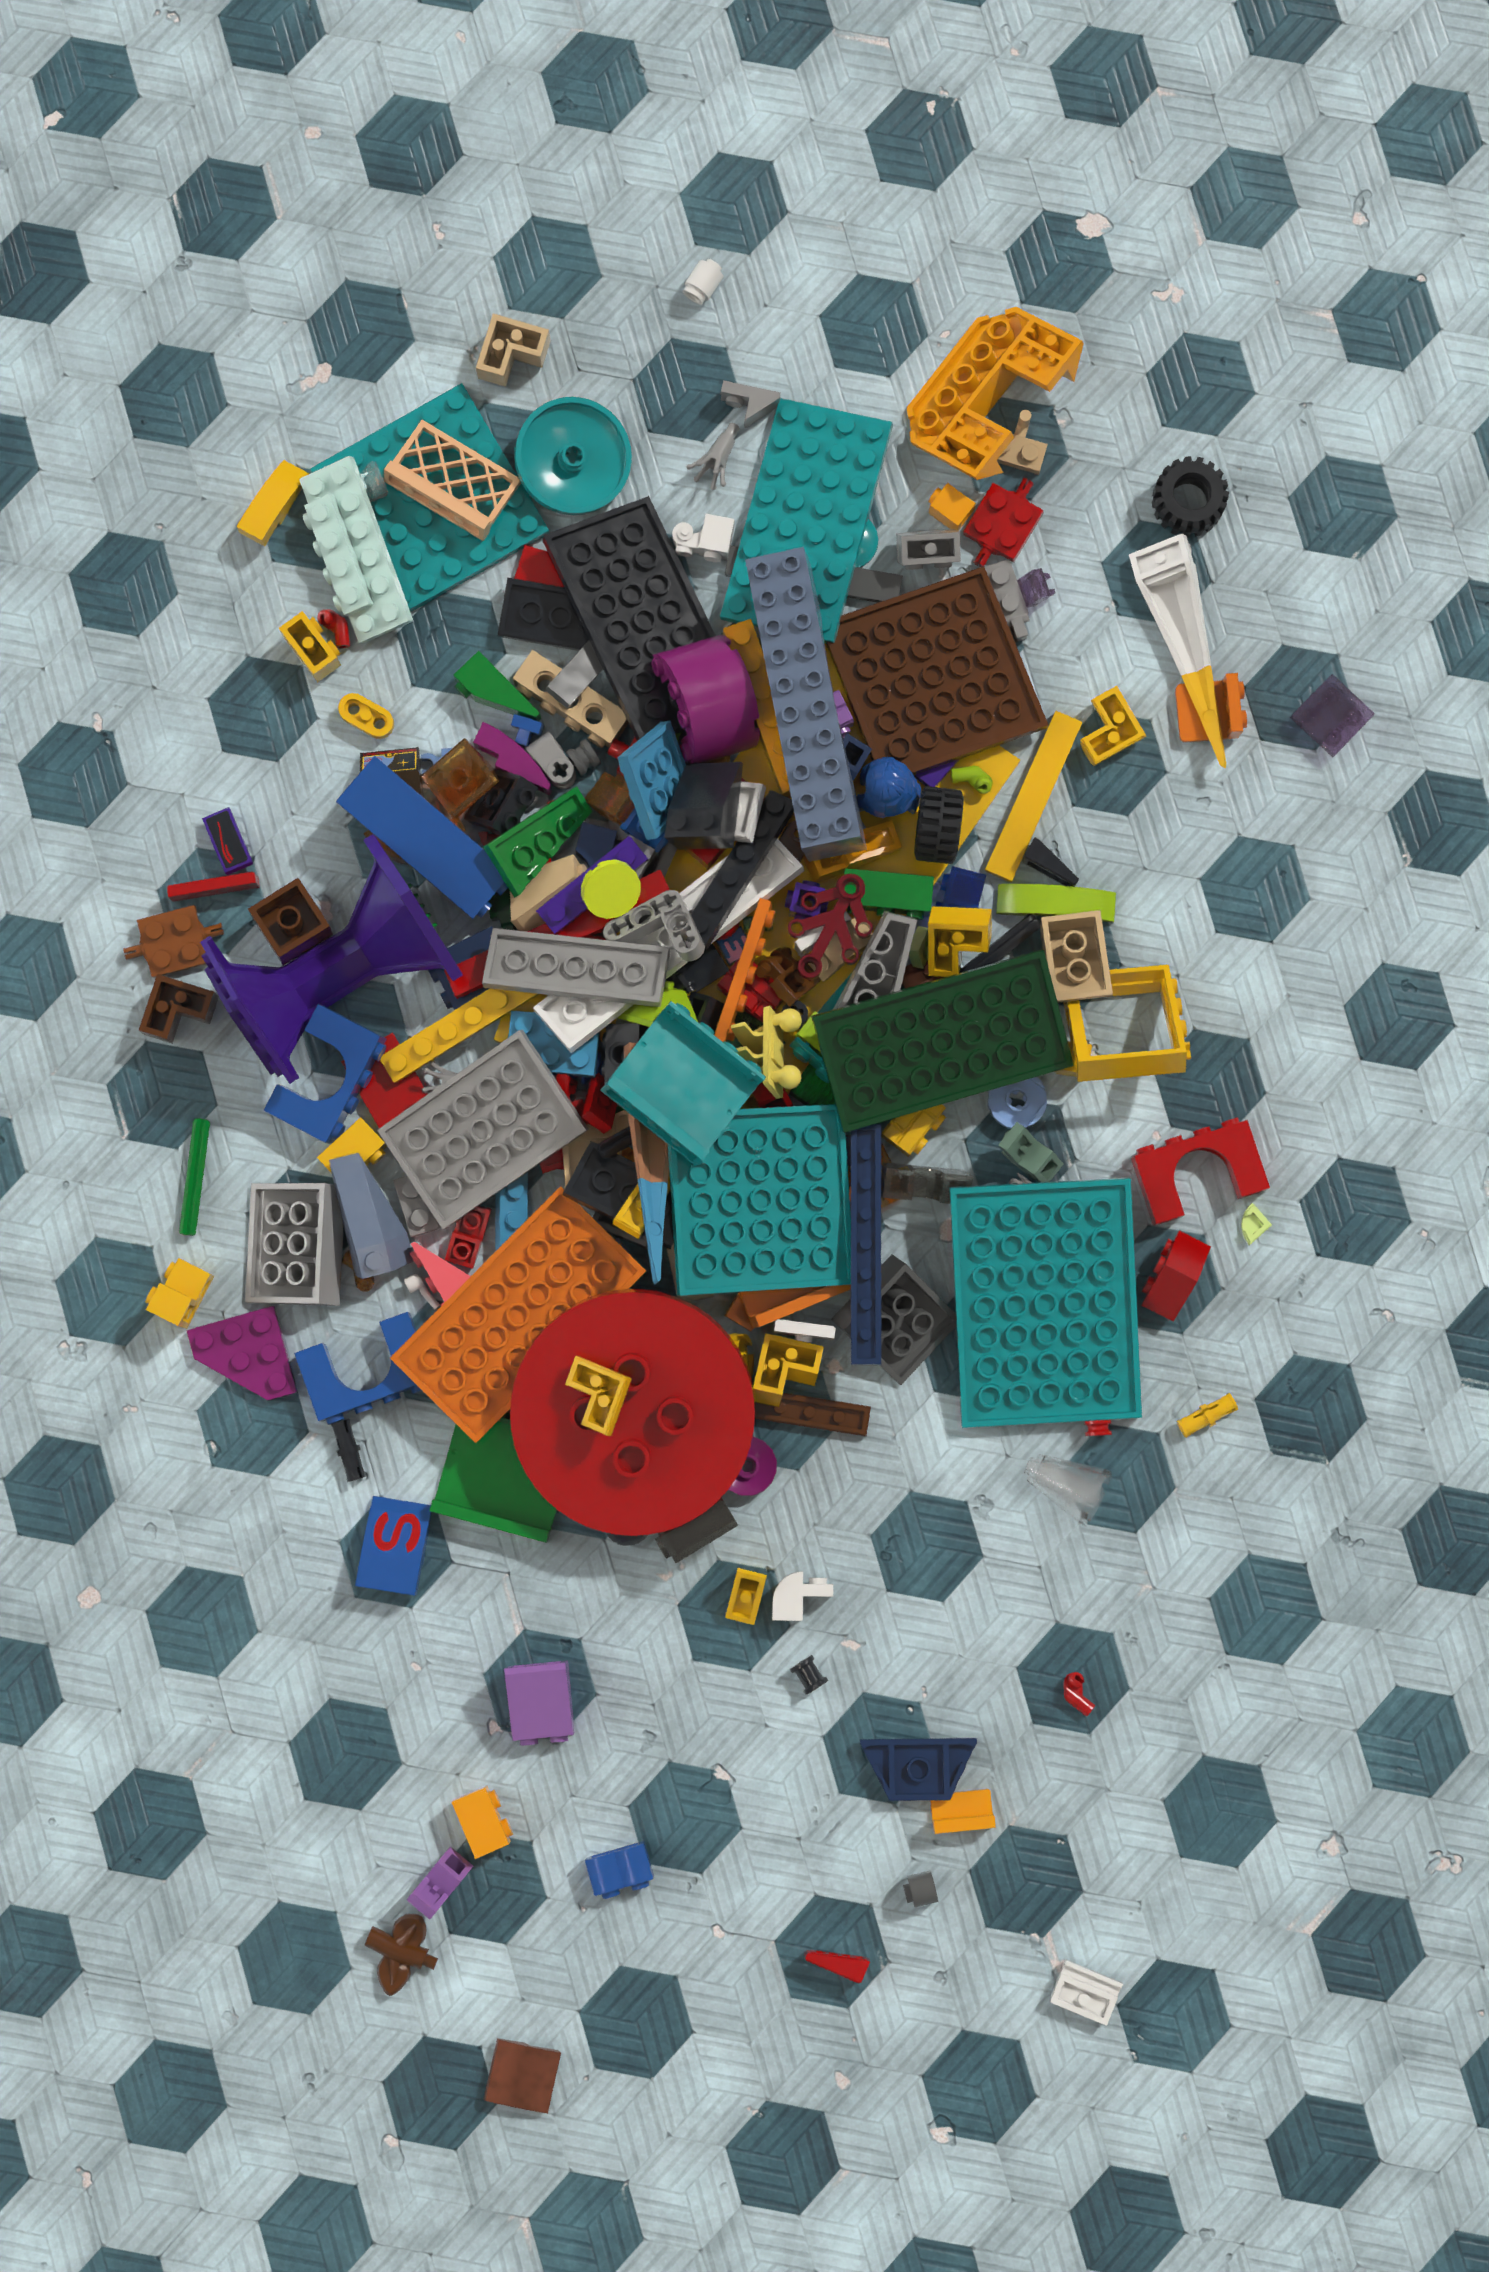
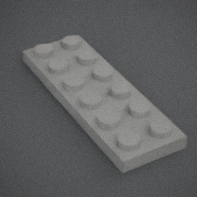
M493 928L482 984L484 988L661 1007L670 948Z

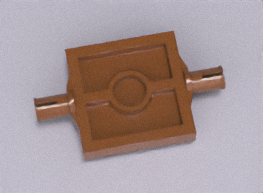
M192 905L138 919L137 923L141 935L140 944L123 948V951L126 954V960L144 956L148 962L151 976L154 978L157 974L166 975L206 964L201 956L206 952L200 942L209 936L212 938L224 935V930L222 929V923L204 927L199 920L196 906Z

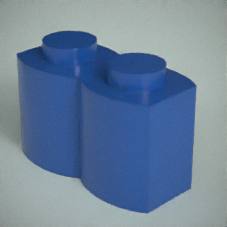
M644 1841L599 1853L585 1859L594 1895L602 1894L603 1899L619 1895V1889L631 1886L632 1891L648 1887L649 1880L654 1879Z

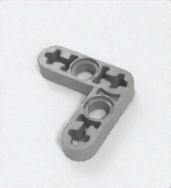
M675 890L665 891L631 909L628 913L611 920L603 930L606 940L633 943L665 926L674 948L685 961L698 959L705 949L704 942L685 901L678 891ZM651 915L648 922L638 924L641 917ZM687 921L682 929L673 930L678 922ZM688 938L690 939L692 945L690 948L687 947L684 941Z

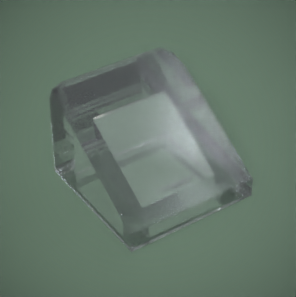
M372 461L360 473L370 502L388 496V490L377 463Z

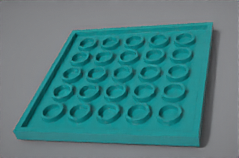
M462 383L310 468L313 473L347 456L354 457L410 613L524 548V545L529 546L543 538V535L550 533L522 483L490 527L488 536L482 541L384 482V468L390 460L393 461L421 420H424L517 476ZM425 431L418 438L420 448L436 445L435 438ZM453 448L442 450L444 462L461 460L457 450ZM438 451L421 454L424 466L440 464ZM418 455L405 457L401 465L408 469L419 468ZM478 463L467 465L469 477L486 475L482 465ZM463 466L446 469L449 481L465 479ZM442 470L426 473L428 481L433 484L445 482ZM503 478L492 480L494 493L506 491L511 485L510 482ZM487 481L471 484L474 496L490 494ZM467 485L451 488L452 495L458 499L470 497ZM492 500L476 503L477 510L489 517L494 509Z
M835 1104L739 1109L711 1146L708 1155L697 1166L693 1165L668 1145L677 1296L851 1285V1212L846 1136L842 1131Z

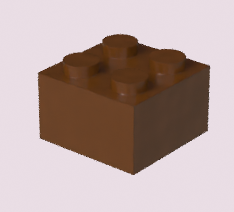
M296 878L248 908L253 921L283 966L333 935L330 925L299 878Z

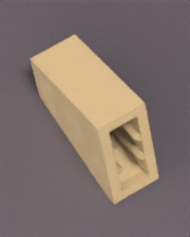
M574 854L545 864L538 875L526 885L525 890L519 896L514 898L510 892L511 922L518 931L527 932L544 924L545 921L536 910L587 870V867L584 864H580Z

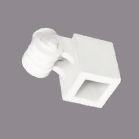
M705 514L703 529L698 533H693L692 526L686 522L677 524L672 531L676 554L692 557L693 553H698L704 556L705 560L711 562H721V559L727 560L735 527L734 519Z

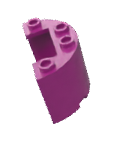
M717 635L653 655V671L657 677L660 676L662 683L670 680L668 690L673 700L676 699L679 708L677 712L680 726L685 728L687 736L681 739L680 750L684 761H688V764L707 763L755 748L759 742L760 729L754 726V721L759 718V711L752 682L738 650H731L728 645L731 644V640L725 635Z

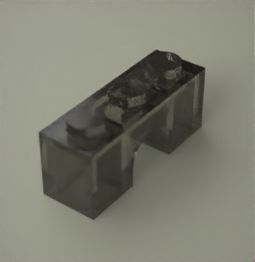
M881 1162V1197L912 1200V1197H922L950 1204V1187L972 1186L973 1176L965 1170Z

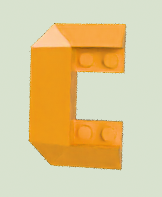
M1018 307L1006 309L1005 314L990 318L989 315L976 318L907 406V415L910 420L911 429L909 432L910 442L917 448L976 480L1003 473L997 459L1014 439V436L1008 429L985 417L1017 376L1049 392L1062 376L1074 382L1084 345L1083 341Z

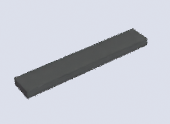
M730 545L725 569L726 577H731L739 547ZM855 567L847 598L879 603L899 596L903 575Z

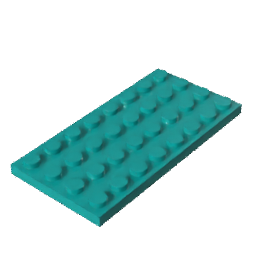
M780 398L720 614L721 620L737 624L751 619L753 626L758 627L745 559L804 547L812 567L822 618L824 643L827 644L828 641L835 644L840 626V618L844 611L893 428L891 421Z

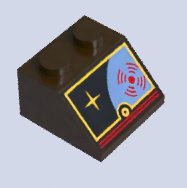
M419 747L360 753V772L376 756L424 798Z

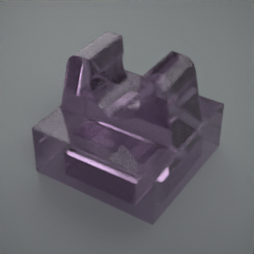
M1042 568L1031 570L1017 580L1027 608L1036 606L1056 593L1055 589L1048 588L1046 581L1051 577L1050 574L1043 573Z

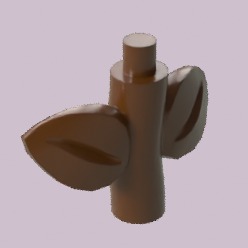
M405 1914L398 1918L392 1929L393 1936L372 1926L364 1946L383 1955L377 1966V1975L382 1989L389 1996L396 1994L406 1984L411 1975L410 1966L421 1970L423 1965L434 1970L438 1958L428 1954L429 1949L420 1946L425 1940L427 1929L423 1917L418 1914Z

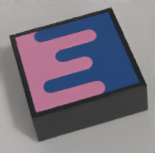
M741 926L731 937L715 941L729 967L740 958L747 938Z

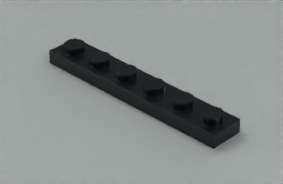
M770 789L762 802L753 843L737 841L692 912L691 916L705 945L704 950L707 951L793 815L792 799Z

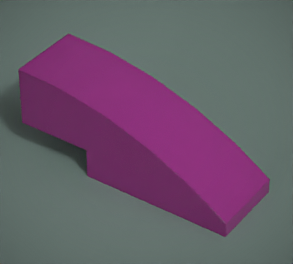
M482 722L473 741L475 749L497 758L495 763L496 769L520 775L537 786L538 791L550 796L552 792L551 785L531 756L506 734Z

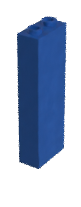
M376 756L371 759L336 800V803L470 918L473 919L476 915L482 918L492 906L489 902L490 898L496 892L501 896L508 888L486 851Z

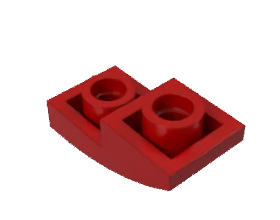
M479 1205L456 1222L445 1261L474 1268L492 1212L491 1208Z

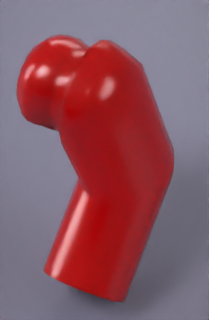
M1072 1672L1065 1677L1063 1682L1064 1698L1070 1705L1087 1717L1094 1709L1095 1704L1083 1696V1675L1079 1672Z

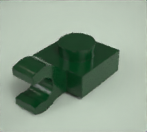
M507 888L501 896L496 892L490 898L489 902L492 906L489 909V914L492 922L500 920L502 929L516 930V927L511 922L510 890Z

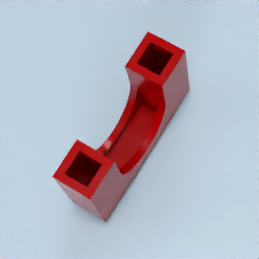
M1238 1117L1222 1122V1128L1211 1131L1209 1126L1193 1131L1194 1137L1183 1140L1182 1135L1165 1140L1166 1146L1155 1149L1152 1144L1136 1150L1138 1155L1133 1156L1131 1161L1153 1226L1181 1218L1185 1215L1175 1186L1174 1172L1179 1160L1185 1154L1193 1151L1210 1152L1224 1162L1229 1171L1237 1199L1254 1195L1270 1188L1248 1120L1239 1122Z

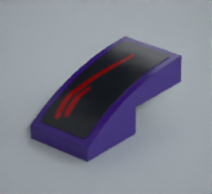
M230 807L202 818L226 876L253 865Z

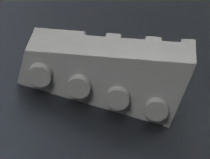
M884 911L834 1009L901 989L917 923L915 918Z

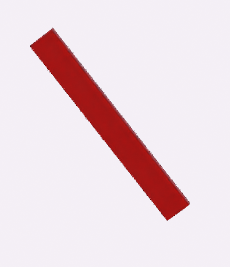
M661 870L639 879L641 882V893L633 908L670 890ZM586 910L557 935L589 938L602 932L606 924L615 918H601L594 915L590 910ZM546 923L527 931L555 935ZM488 950L457 964L463 975L452 981L447 971L444 970L457 999L483 987L482 980Z

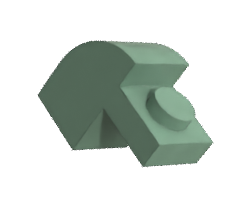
M1018 1122L1005 1133L1003 1140L999 1143V1147L1003 1150L1001 1153L1038 1183L1050 1182L1064 1165L1052 1150L1038 1142Z

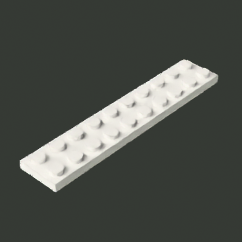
M778 839L712 943L757 908L760 898L768 900L804 872L803 865ZM728 856L679 893L685 901L690 914L698 905ZM651 916L644 920L641 924L648 922ZM687 921L678 922L673 930L682 929ZM665 926L633 942L670 948L666 979L689 962L680 957ZM684 940L687 947L690 948L692 946L691 943ZM548 995L535 1005L533 1009L570 1053H573L634 1004Z

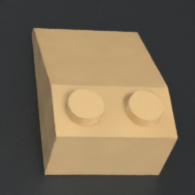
M1101 911L1041 917L1040 933L1042 947L1045 952L1057 1002L1113 996Z

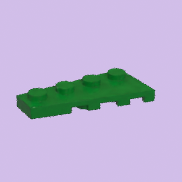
M577 786L483 846L514 898L525 890L526 885L538 875L546 862L558 852L559 847L567 838L571 837L592 812Z

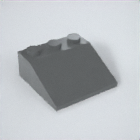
M891 1254L881 1265L880 1367L898 1384L902 1385L956 1327V1314L906 1263ZM851 1298L831 1319L850 1339Z

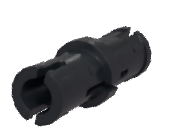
M350 1419L331 1424L339 1448L336 1452L338 1457L341 1456L347 1482L366 1477L359 1455L361 1448L359 1444H356Z

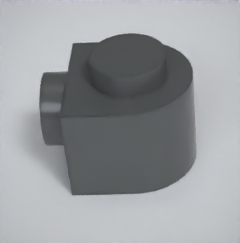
M930 1870L907 1876L909 1884L903 1885L907 1903L913 1902L916 1908L938 1902Z

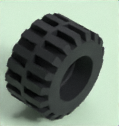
M1191 456L1184 458L1183 462L1177 459L1172 462L1171 466L1167 465L1163 469L1153 490L1152 508L1156 509L1154 513L1156 519H1162L1161 526L1164 529L1169 526L1172 528L1171 533L1177 535L1178 531H1180L1186 537H1189L1191 533H1194L1196 537L1202 535L1204 530L1206 532L1210 531L1214 524L1218 523L1226 508L1229 491H1226L1228 487L1227 479L1222 480L1224 473L1220 469L1215 471L1213 469L1215 466L1213 462L1209 461L1207 465L1202 463L1204 458L1197 457L1196 461H1192ZM1184 484L1195 485L1203 491L1207 503L1204 507L1197 510L1183 508L1174 497V489Z
M925 786L921 792L914 848L916 860L953 864L955 861L963 814L964 797L961 790Z

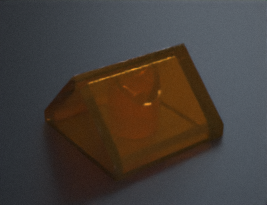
M466 738L462 739L420 776L454 820L499 782L494 768Z

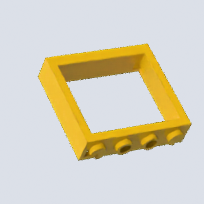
M1169 964L1112 969L1109 971L1113 996L1160 992L1172 1049L1089 1056L1079 1000L1063 1002L1078 1082L1186 1072V1060H1191L1190 1042H1185L1184 1037H1187L1185 1019L1180 1020L1182 1002L1181 998L1175 997V994L1178 992L1177 979L1171 978Z

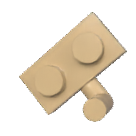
M1022 410L1015 433L1013 434L1014 439L997 459V462L1039 475L1048 444L1025 438L1031 420V412L1029 410Z

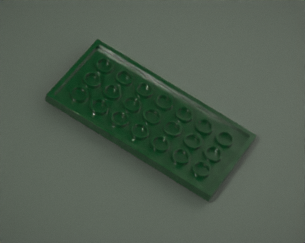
M1042 949L811 1016L841 1128L844 1133L1074 1066L1045 952Z

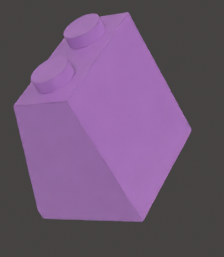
M568 1660L506 1667L504 1672L513 1741L520 1740V1746L538 1744V1738L550 1737V1743L569 1741L568 1735H574L575 1731Z

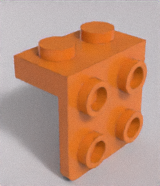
M1229 673L1224 676L1223 680L1214 681L1223 740L1237 739L1242 734L1243 728H1247L1246 710H1241L1240 699H1244L1243 681H1238V673ZM1185 683L1177 685L1175 695L1180 740L1182 742L1209 741Z

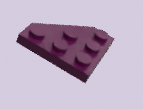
M275 1306L186 1330L194 1359L268 1401L298 1393Z

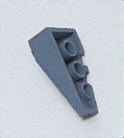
M354 1153L330 1159L329 1164L355 1276L364 1279L394 1271L414 1262L410 1255L411 1247L408 1234L360 1154Z

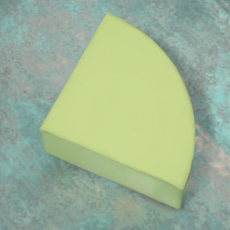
M1253 1203L1247 1207L1241 1221L1243 1237L1247 1244L1250 1245L1272 1226Z

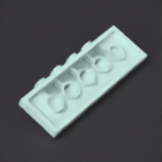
M347 456L300 478L299 481L308 503L304 505L307 512L303 514L304 523L315 534L316 540L313 541V548L316 554L324 559L326 568L323 569L324 578L328 584H333L336 595L333 596L334 605L339 612L349 616L358 643L364 644L413 622L354 457Z

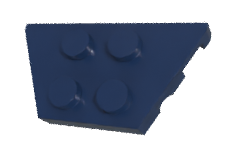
M977 1738L860 1739V1745L889 1801L950 1800L977 1744Z

